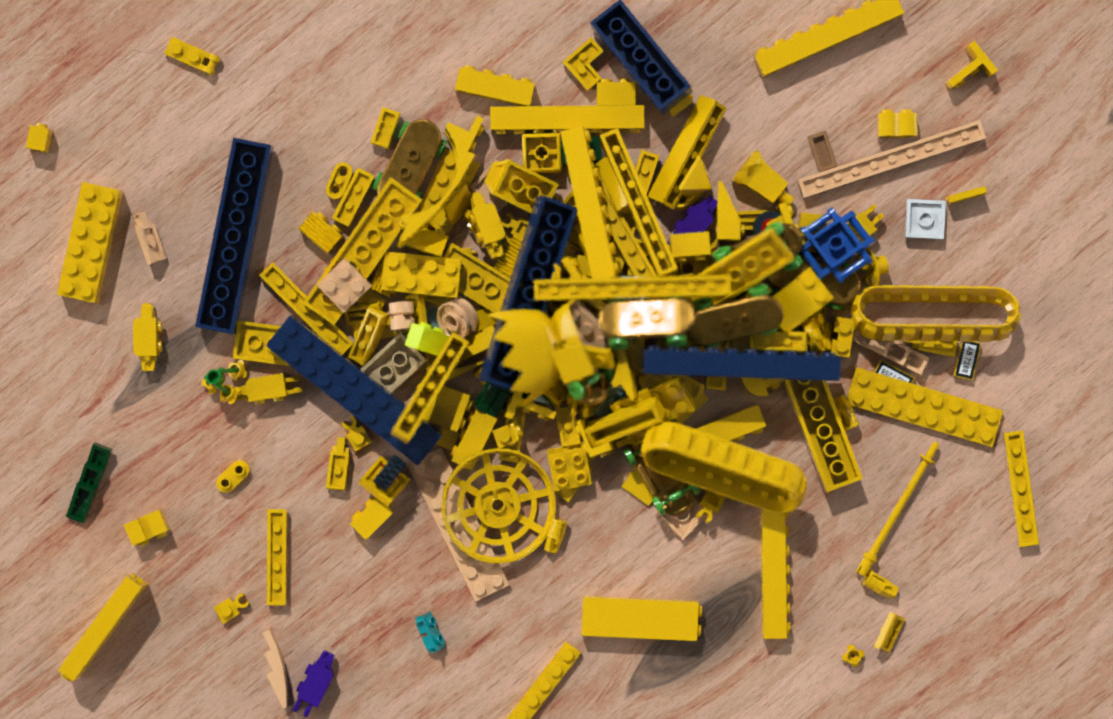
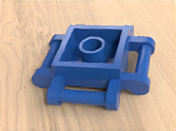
M831 207L822 217L809 226H804L800 229L808 241L802 245L799 255H803L820 281L832 272L839 284H842L851 274L864 265L868 266L872 263L870 256L864 249L873 245L876 240L869 236L856 219V214L853 210L843 217H839ZM829 220H834L816 234H811L813 231L818 229L820 226H822ZM847 222L851 223V225L863 239L862 243L858 240V238L846 224ZM813 247L818 256L827 266L825 269L820 267L808 251L809 248ZM857 254L861 256L860 260L841 273L837 269Z

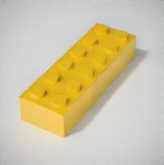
M85 182L81 183L57 295L99 304L123 191Z

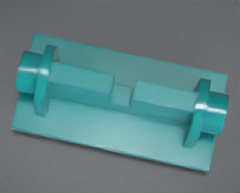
M431 611L416 617L415 624L419 633H427L428 635L422 638L426 650L433 653L444 648V638L438 630L436 619L432 616Z

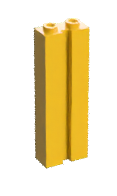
M134 573L127 575L58 669L62 678L74 682L84 674L147 587L148 583Z
M583 595L581 635L697 641V636H701V625H698V617H702V606H699L698 601Z

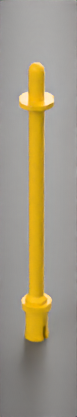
M938 442L931 444L925 456L920 454V458L923 460L870 551L864 552V558L857 570H855L859 574L866 577L873 563L877 562L876 554L929 463L935 464L932 458L939 447Z

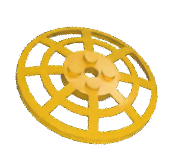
M493 448L477 452L463 460L447 480L441 502L443 523L452 541L470 557L487 563L503 564L514 562L526 557L537 549L549 533L552 518L555 517L556 513L555 492L551 480L536 461L519 451L507 448ZM490 454H508L520 458V461L515 468L505 465H491ZM482 457L484 468L474 472L466 481L456 477L468 463ZM527 463L539 473L544 481L545 489L535 491L528 478L521 473ZM493 471H505L511 474L505 483L495 482ZM485 473L487 479L485 486L478 490L470 485L477 477ZM517 478L525 484L528 489L527 493L518 495L512 487ZM453 483L461 488L458 497V512L447 515V497ZM467 491L475 496L474 507L464 510L463 501ZM548 496V515L546 523L542 527L533 522L537 512V498ZM495 500L502 501V508L500 510L493 509L492 504ZM531 500L530 514L526 518L519 513L521 502ZM477 515L478 519L482 522L477 532L470 527L466 517ZM460 520L465 530L474 537L469 548L456 537L451 529V522ZM515 520L524 525L518 532L509 536L508 525L512 524ZM488 527L499 528L502 539L486 538L484 534ZM529 528L539 533L538 537L528 547L514 554L511 542L522 537ZM480 542L490 545H504L507 556L490 557L476 553Z

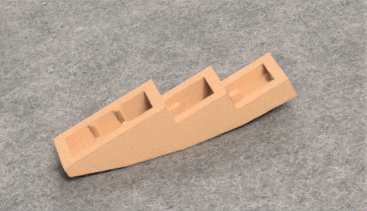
M855 330L853 334V342L921 376L930 360L929 357L895 340H872L864 337L858 330Z
M272 628L263 632L271 649L264 653L272 668L266 676L284 709L289 705L286 668L280 646Z

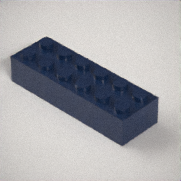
M622 0L615 2L590 22L594 32L662 116L693 92L688 81Z

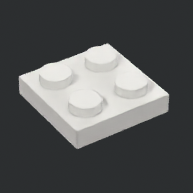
M906 199L905 238L944 239L946 201Z

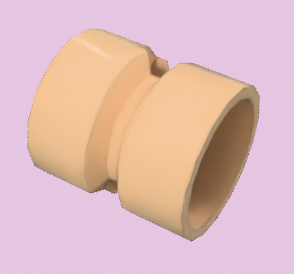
M404 301L389 304V315L393 317L390 320L392 332L409 331L411 324H415V318L412 317V314H414L413 302Z

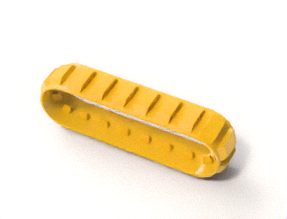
M881 285L865 288L862 290L861 295L855 297L851 308V319L855 330H858L864 337L872 340L990 342L1009 338L1010 333L1015 332L1021 317L1019 312L1021 306L1012 293L999 287ZM872 302L991 303L1004 308L1009 316L1006 319L1007 323L1002 325L878 324L866 319L861 311H864L865 304Z
M673 422L655 424L647 431L641 448L642 457L646 465L659 474L774 513L792 512L802 504L805 498L807 480L804 477V473L797 465L789 461Z

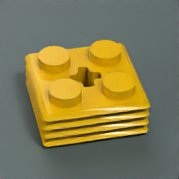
M560 133L523 134V167L536 173L561 172ZM541 148L544 149V152H547L544 158L536 155V152H539Z

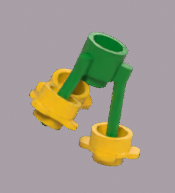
M238 360L237 363L231 362L228 369L221 367L218 370L212 369L202 379L201 384L206 386L209 394H215L216 390L220 389V401H226L232 405L236 402L240 388H234L231 385L224 386V373H228L233 381H237L238 378H246L245 362Z

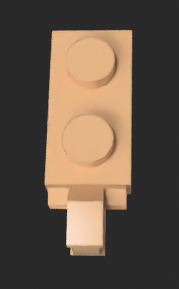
M145 211L133 215L134 227L147 265L165 261L167 258L155 224H152L150 220L148 221Z

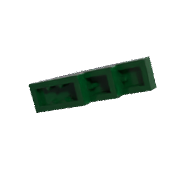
M96 442L93 443L88 460L84 464L80 479L76 484L66 517L83 524L85 523L109 462L112 448Z

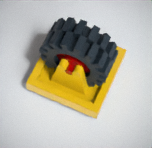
M395 454L389 461L380 456L359 480L358 484L388 507L410 481V478L402 473L407 464Z

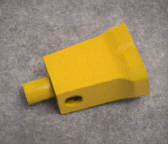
M757 150L752 152L731 180L737 185L746 186L770 204L778 199L781 203L786 202L787 206H789L794 200V197L784 190L789 183L765 163L762 155Z

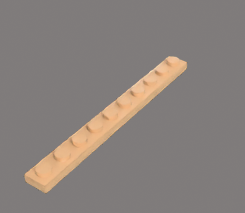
M978 120L798 179L797 181L803 198L983 140L986 136L981 121Z

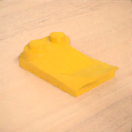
M509 159L493 162L484 180L492 195L530 214L532 213L536 197L544 195L553 198L559 185Z

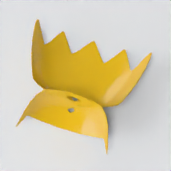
M576 299L559 308L552 318L538 310H508L488 314V317L507 321L493 339L514 345L502 365L523 372L511 388V391L529 392L531 394L519 407L532 402L544 394L562 378L551 353L564 348L565 345L570 346L580 342L569 310V306Z

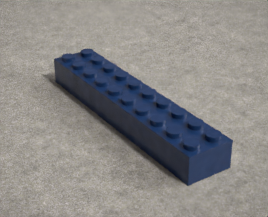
M233 137L195 327L236 335L274 149L272 145Z
M544 195L536 197L500 311L538 310L543 313L546 312L549 300H535L534 280L552 279V274L555 271L554 264L560 266L577 214L576 207ZM497 319L478 380L511 391V388L523 372L502 365L514 345L493 339L497 332L507 323V321Z
M289 315L266 346L417 466L442 437L443 433L424 418L408 444L391 435L393 428L408 405L389 392L295 316Z
M647 346V349L643 350L642 373L840 381L841 357H836V353H822V356H816L817 352H802L801 356L797 355L796 351H785L783 355H777L778 351L766 350L764 354H758V350H744V353H738V349H725V352H719V348H706L705 352H699V348L688 347L686 351H680V347H667V350H660V346Z

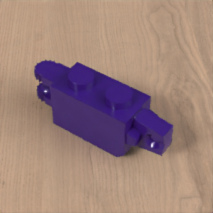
M709 195L695 207L691 205L685 212L687 217L682 222L679 219L674 225L673 229L675 231L673 234L704 232L713 222V215L711 214L718 201Z
M324 650L313 665L309 663L304 673L307 677L304 682L300 681L296 689L299 694L292 711L297 712L299 710L302 700L309 703L304 711V717H308L313 706L318 708L334 676V671L331 668L335 656L333 653Z

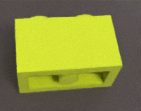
M420 322V325L412 323L405 345L438 356L450 336L444 334L445 330L434 327L432 330V325Z

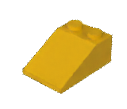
M718 181L717 241L741 242V238H745V225H741V220L723 182Z
M810 267L771 296L781 304L784 310V318L779 326L783 331L793 330L834 298Z

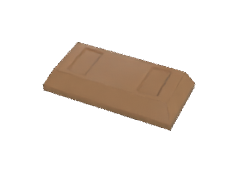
M826 130L807 136L819 173L838 167Z

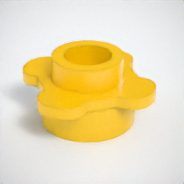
M850 644L847 646L846 653L842 655V660L851 663L852 667H857L861 658L864 657V651L858 650L854 645Z

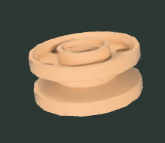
M454 298L438 308L437 322L439 328L445 330L444 334L450 336L453 332L464 339L477 330L478 317L476 311L465 299Z

